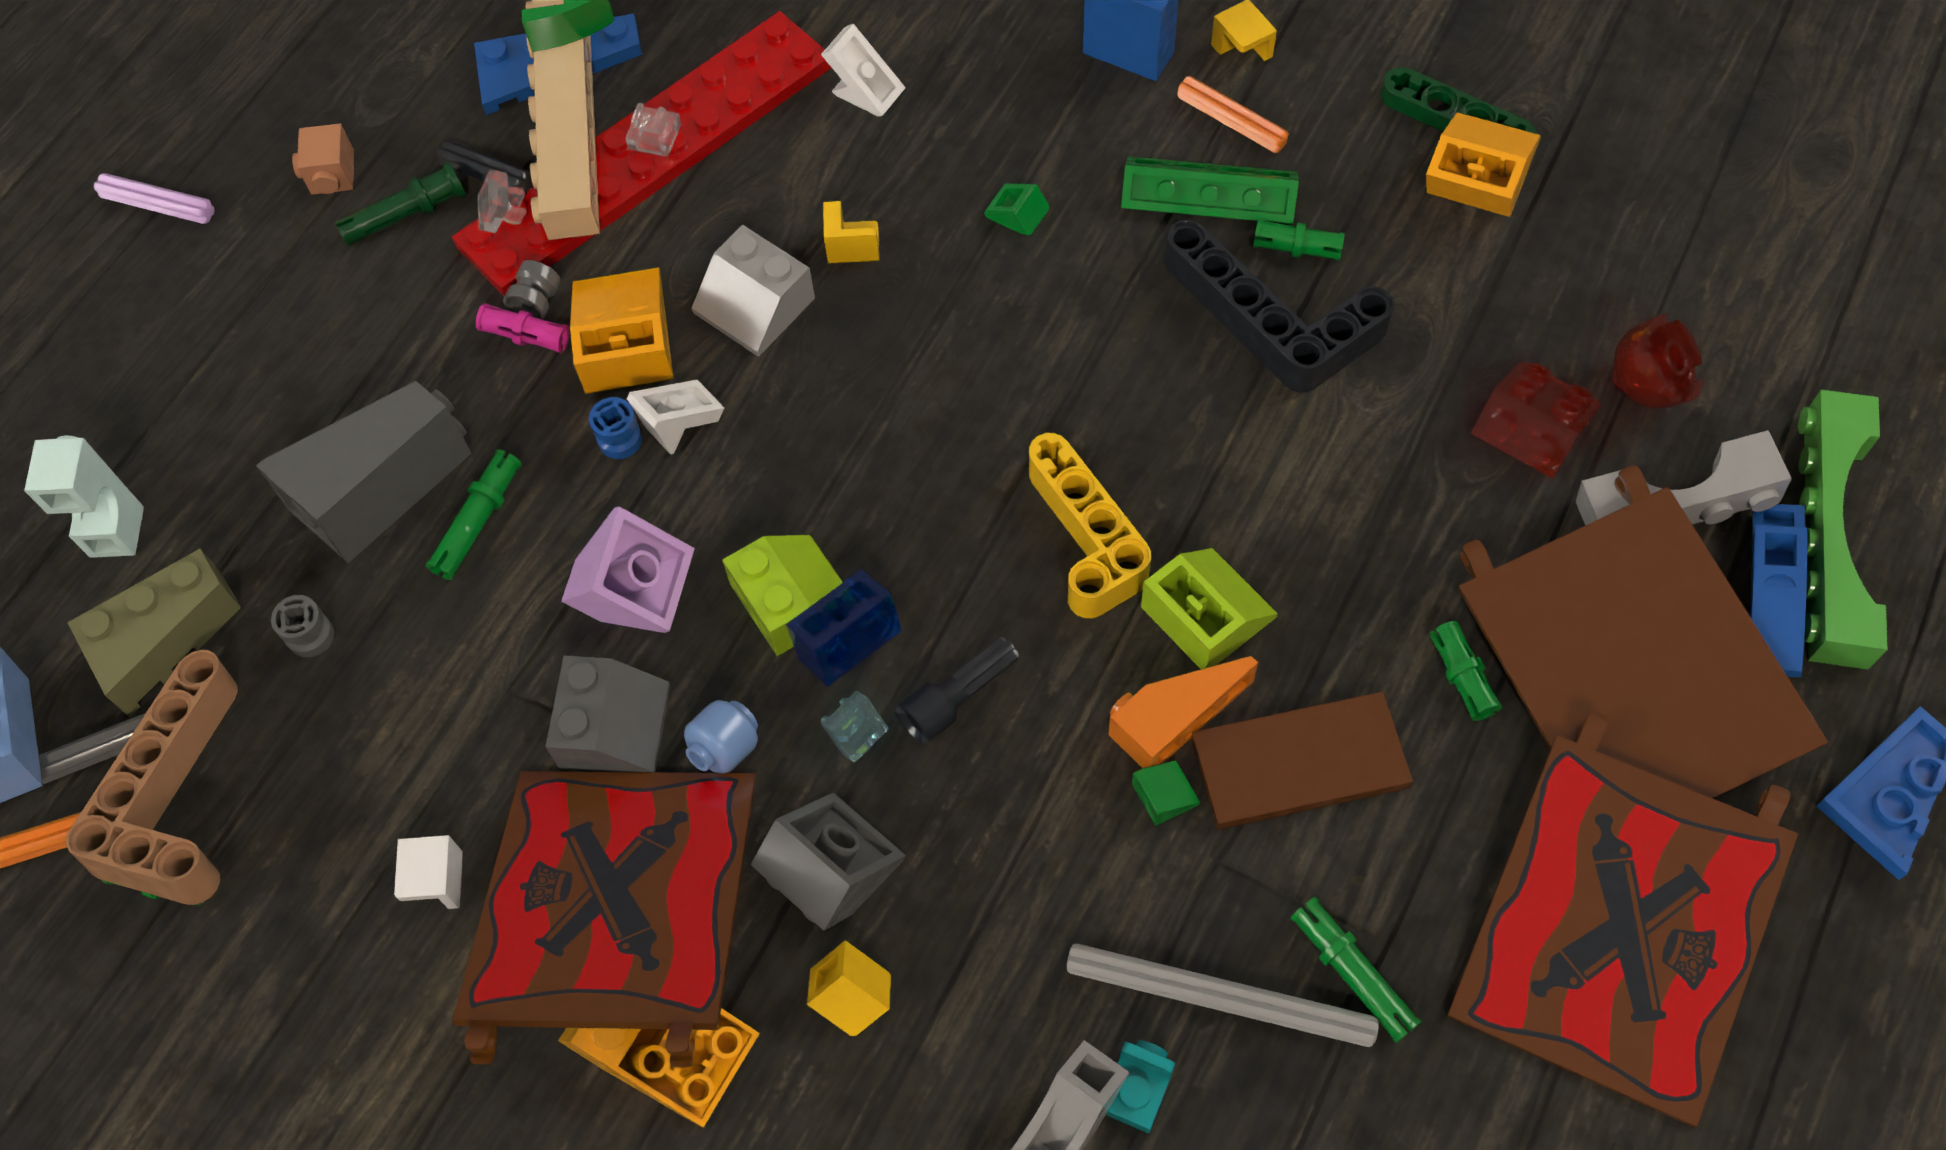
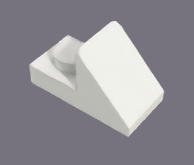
M854 24L844 27L821 54L842 79L832 92L836 96L878 117L888 110L905 89V86Z
M698 380L629 392L627 401L645 428L670 454L675 452L685 428L718 422L724 410V407Z

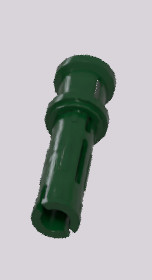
M449 161L443 163V169L422 179H418L416 176L411 178L410 182L407 183L409 187L362 208L360 211L334 221L346 244L351 246L353 243L420 211L423 214L427 212L430 214L434 212V206L455 196L460 198L467 196Z

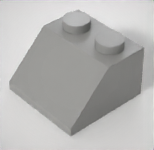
M742 225L713 254L693 303L692 311L695 315L759 357L815 299L810 268Z

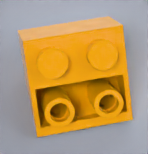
M1457 112L1441 134L1426 173L1427 193L1510 217L1541 135Z

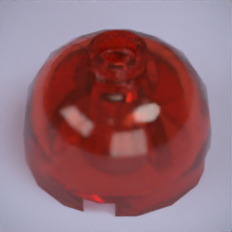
M1660 314L1629 329L1620 339L1615 349L1613 368L1614 382L1626 396L1640 406L1660 410L1677 407L1699 397L1704 383V377L1696 380L1695 366L1703 363L1693 336L1679 320L1668 322L1665 319L1668 316L1667 314Z

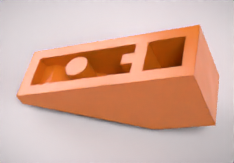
M1252 656L1147 684L1134 696L1131 693H1126L1110 710L1109 736L1142 768L1163 764L1191 739L1192 732L1201 730L1254 682L1258 662Z

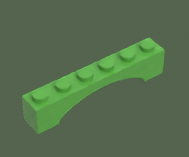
M1820 390L1810 406H1805L1802 409L1798 422V431L1800 434H1804L1805 443L1799 459V472L1805 474V488L1802 491L1799 505H1805L1807 527V614L1805 615L1804 642L1808 643V661L1868 670L1888 650L1886 605L1874 602L1854 567L1844 531L1843 498L1847 477L1853 461L1863 460L1880 437L1879 398Z

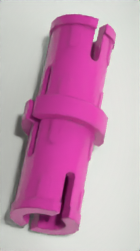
M483 303L476 316V328L478 331L511 338L512 342L517 345L525 346L529 343L562 353V350L566 349L569 341L570 328L568 325L535 318L533 313L521 310L517 313Z

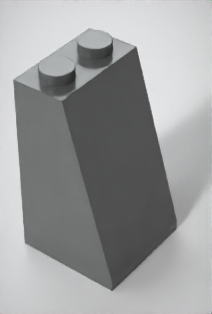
M414 381L263 459L256 466L287 509L349 563L472 453L463 438L467 431L451 415L455 410L451 402L437 389L430 393L417 381Z

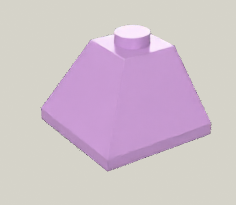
M618 506L611 511L575 559L561 602L600 622L662 633L669 632L695 548Z

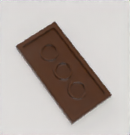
M1383 692L1194 731L1191 735L1193 748L1217 830L1411 788L1413 784V779Z

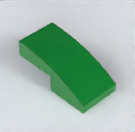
M564 0V4L522 9V23L532 52L547 50L581 40L614 22L610 0Z

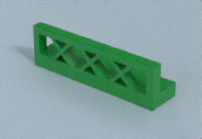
M1128 156L1125 164L1121 208L1255 221L1259 219L1265 222L1293 224L1299 178L1297 171Z

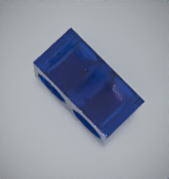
M862 569L786 624L799 661L827 687L902 631L891 593Z

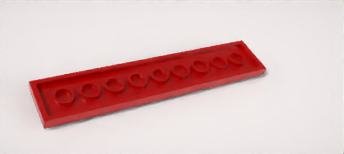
M779 11L598 135L595 139L600 231L830 70L832 67L821 55L825 49ZM534 188L529 189L525 196L514 193L451 237L456 248L503 296H505L510 286L517 283L516 273L521 263L525 260L537 261L551 267L594 236L586 235L548 240L542 223L536 224L533 218L531 198L538 197V191Z

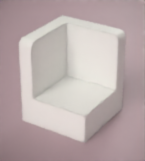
M449 835L398 839L394 895L398 900L410 901L438 898L448 909L460 907L463 851Z

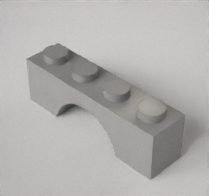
M1769 430L1721 443L1713 463L1712 475L1708 479L1694 487L1671 490L1692 524L1703 521L1706 524H1716L1728 519L1733 513L1751 508L1753 511L1759 512L1774 507L1781 501L1792 478ZM1621 470L1581 481L1576 504L1585 525L1630 505L1620 495L1614 485V481L1619 476L1618 473ZM1647 483L1650 494L1662 489Z

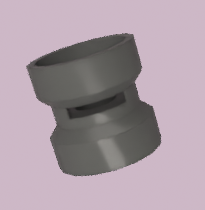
M525 260L521 263L516 273L517 283L508 288L503 302L509 311L517 313L521 310L533 313L535 318L543 320L549 309L548 299L556 295L561 279L549 266L537 261Z
M304 595L287 597L278 603L272 612L271 624L273 630L295 655L303 658L314 657L322 654L331 645L334 638L333 625L311 598Z

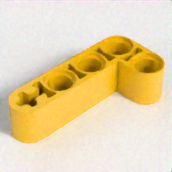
M1044 433L1037 436L1029 446V478L1087 555L1086 558L1077 562L1069 572V607L1077 616L1083 618L1101 616L1143 589L1144 581L1149 578L1151 550L1068 441L1055 433ZM1071 493H1079L1085 497L1080 499H1071L1068 498L1067 495ZM1097 527H1105L1110 529L1111 532L1107 534H1098L1094 532L1093 529ZM1122 562H1133L1139 567L1124 569L1119 564ZM1084 585H1093L1100 590L1095 593H1085L1079 588Z

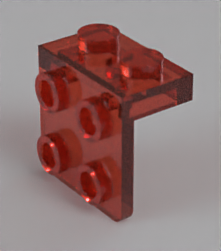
M1519 362L1494 388L1471 434L1553 479L1581 432L1597 414L1601 404L1594 399L1593 394L1589 390L1575 384L1568 385L1552 376L1551 371L1543 365L1533 362Z

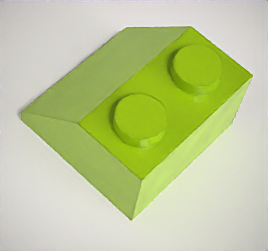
M810 535L763 536L722 559L730 585L777 656L859 609L858 604Z

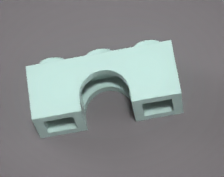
M65 435L57 439L35 440L24 491L47 514L72 513L69 537L90 558L135 555L144 509L143 505L84 438Z

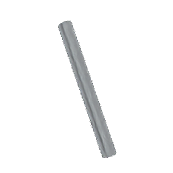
M1073 944L1067 960V971L1070 974L1365 1047L1373 1046L1378 1034L1379 1022L1375 1016L1094 947Z

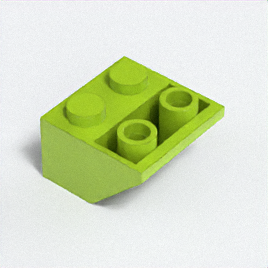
M1213 548L1181 553L1143 583L1141 608L1201 670L1219 664L1277 618L1278 614Z

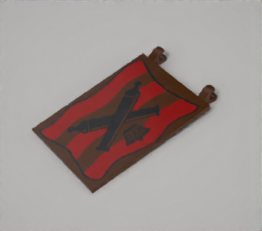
M1591 711L1581 724L1576 742L1556 735L1448 1010L1447 1017L1695 1128L1700 1121L1798 833L1778 826L1791 794L1787 789L1772 784L1768 790L1761 793L1754 816L1600 753L1596 750L1605 733L1609 719L1603 714Z
M521 771L452 1018L454 1026H469L464 1043L466 1050L471 1051V1064H491L494 1061L498 1027L669 1029L666 1048L668 1053L671 1054L669 1060L671 1067L686 1068L693 1065L696 1030H718L756 786L755 773Z

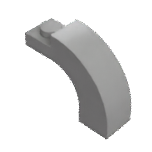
M1084 1040L1056 1074L1042 1104L1011 1150H1084L1114 1102L1129 1072Z

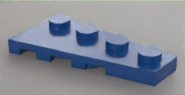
M634 13L614 17L613 23L591 35L592 73L642 55ZM526 33L474 43L481 101L486 115L499 111L498 104L513 98H517L518 102H522L530 96H535L528 78L527 66L528 64H534V58L530 57Z

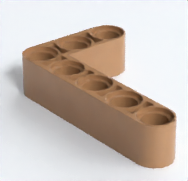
M209 650L195 651L185 656L178 663L69 830L66 837V846L69 852L96 878L188 905L202 903L212 897L217 891L220 884V873L195 843L153 830L237 695L238 687L236 682L215 653Z

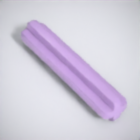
M107 173L100 174L98 181L94 182V190L98 191L100 198L202 224L210 222L211 216L215 212L209 199Z

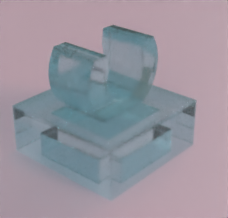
M855 691L849 698H842L839 701L841 706L830 717L824 716L821 719V725L840 752L854 763L889 729L868 697L858 691Z

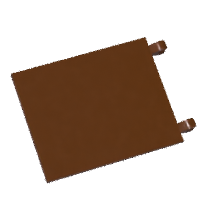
M1631 465L1622 469L1614 481L1616 489L1630 505L1494 569L1485 547L1479 540L1468 542L1462 547L1460 560L1474 579L1459 585L1458 590L1549 749H1551L1556 735L1576 742L1583 720L1591 711H1595L1609 719L1605 733L1596 751L1710 798H1715L1829 743L1670 488L1667 486L1650 494L1645 478L1637 466Z

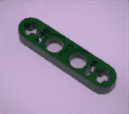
M1397 67L1385 74L1380 93L1383 103L1393 110L1444 132L1458 112L1537 134L1535 127L1527 120L1412 69ZM1400 86L1405 87L1401 91H1398ZM1419 94H1422L1421 100H1420V101L1417 100V99H1418V95H1419ZM1440 100L1445 102L1449 109L1436 111L1430 108L1428 102Z

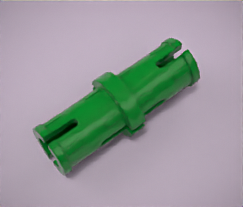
M1258 219L1253 248L1260 247L1292 252L1291 257L1300 258V255L1304 254L1340 261L1345 233L1306 228V223L1297 222V226Z
M1457 621L1447 622L1435 628L1436 631H1431L1429 636L1447 668L1445 676L1451 685L1455 684L1458 692H1460L1472 720L1480 721L1494 715L1496 711H1500L1502 706L1491 690L1483 673L1486 667L1481 658L1475 657L1470 649Z

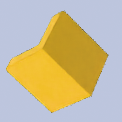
M1245 0L1214 16L1211 45L1220 55L1235 47L1242 53L1253 48L1266 61L1273 57L1277 30L1250 0Z
M841 201L823 202L824 242L828 263L879 261L878 222H844Z
M845 940L810 969L807 1005L850 1036H857L890 1009L891 975L887 970Z

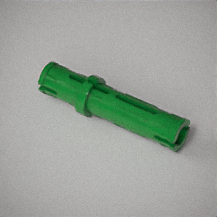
M495 450L493 458L478 482L473 481L467 489L469 497L431 559L425 565L435 575L439 576L442 571L444 573L443 579L453 580L457 569L494 509H500L504 502L502 495L517 470L522 466L521 461L509 453L507 459L503 458L506 454L504 450Z
M1317 897L1312 898L1305 903V909L1317 923L1311 920L1302 907L1290 919L1300 927L1322 953L1319 959L1325 966L1331 964L1342 979L1378 1019L1379 1023L1390 1034L1396 1044L1406 1036L1407 1032L1393 1015L1399 1018L1409 1032L1422 1021L1413 1014L1368 959L1354 945L1357 941L1350 931L1344 933L1322 907Z

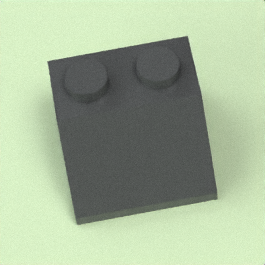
M564 655L546 742V749L558 768L602 772H656L671 686L669 681L614 659Z
M831 793L775 819L750 865L766 878L770 886L779 890L795 904L808 920L816 923L825 931L853 915L902 863L906 855L835 793Z

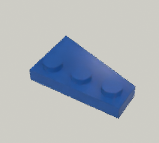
M1920 706L1816 806L1898 880L1908 874L1913 861L1912 854L1919 838L1924 835L1930 820L1928 819L1936 796L1942 791L1946 781V728Z

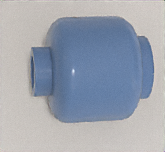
M716 700L710 703L685 727L684 738L688 746L686 755L690 762L701 771L710 769L721 774L732 771L757 745L758 736L756 730L758 724L754 715L748 708L737 701Z

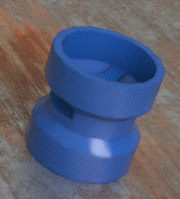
M609 397L600 400L593 406L589 413V423L600 451L612 459H624L637 452L642 444V433L631 405L624 399Z

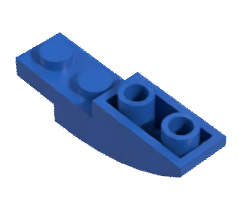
M1777 504L1764 511L1755 512L1752 510L1751 586L1748 599V614L1787 677L1801 678L1807 589L1805 505Z

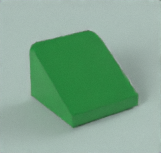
M1005 183L984 214L986 218L1029 236L1048 212L1049 204L1037 184Z
M1176 760L1143 768L1133 773L1132 785L1155 826L1200 805V801Z

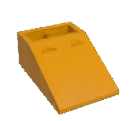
M659 267L573 281L570 320L573 362L585 394L674 379Z
M721 1008L718 1030H696L693 1065L686 1068L671 1067L670 1065L671 1054L668 1053L666 1048L669 1029L566 1028L558 1041L611 1075L704 1128L760 1033Z

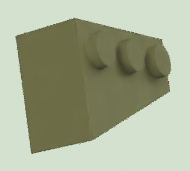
M198 549L69 621L68 625L104 695L128 717H131L141 708L138 702L159 681L165 684L173 673L171 669L192 648L198 651L241 607L222 573L205 553Z

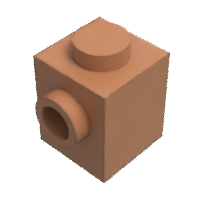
M341 123L299 128L298 153H293L292 163L297 178H303L311 195L353 190L354 149Z

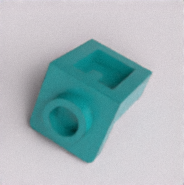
M1138 1040L1136 1045L1124 1042L1117 1064L1126 1069L1129 1074L1106 1113L1107 1116L1148 1134L1150 1133L1175 1066V1062L1166 1058L1168 1053L1163 1048L1143 1040Z

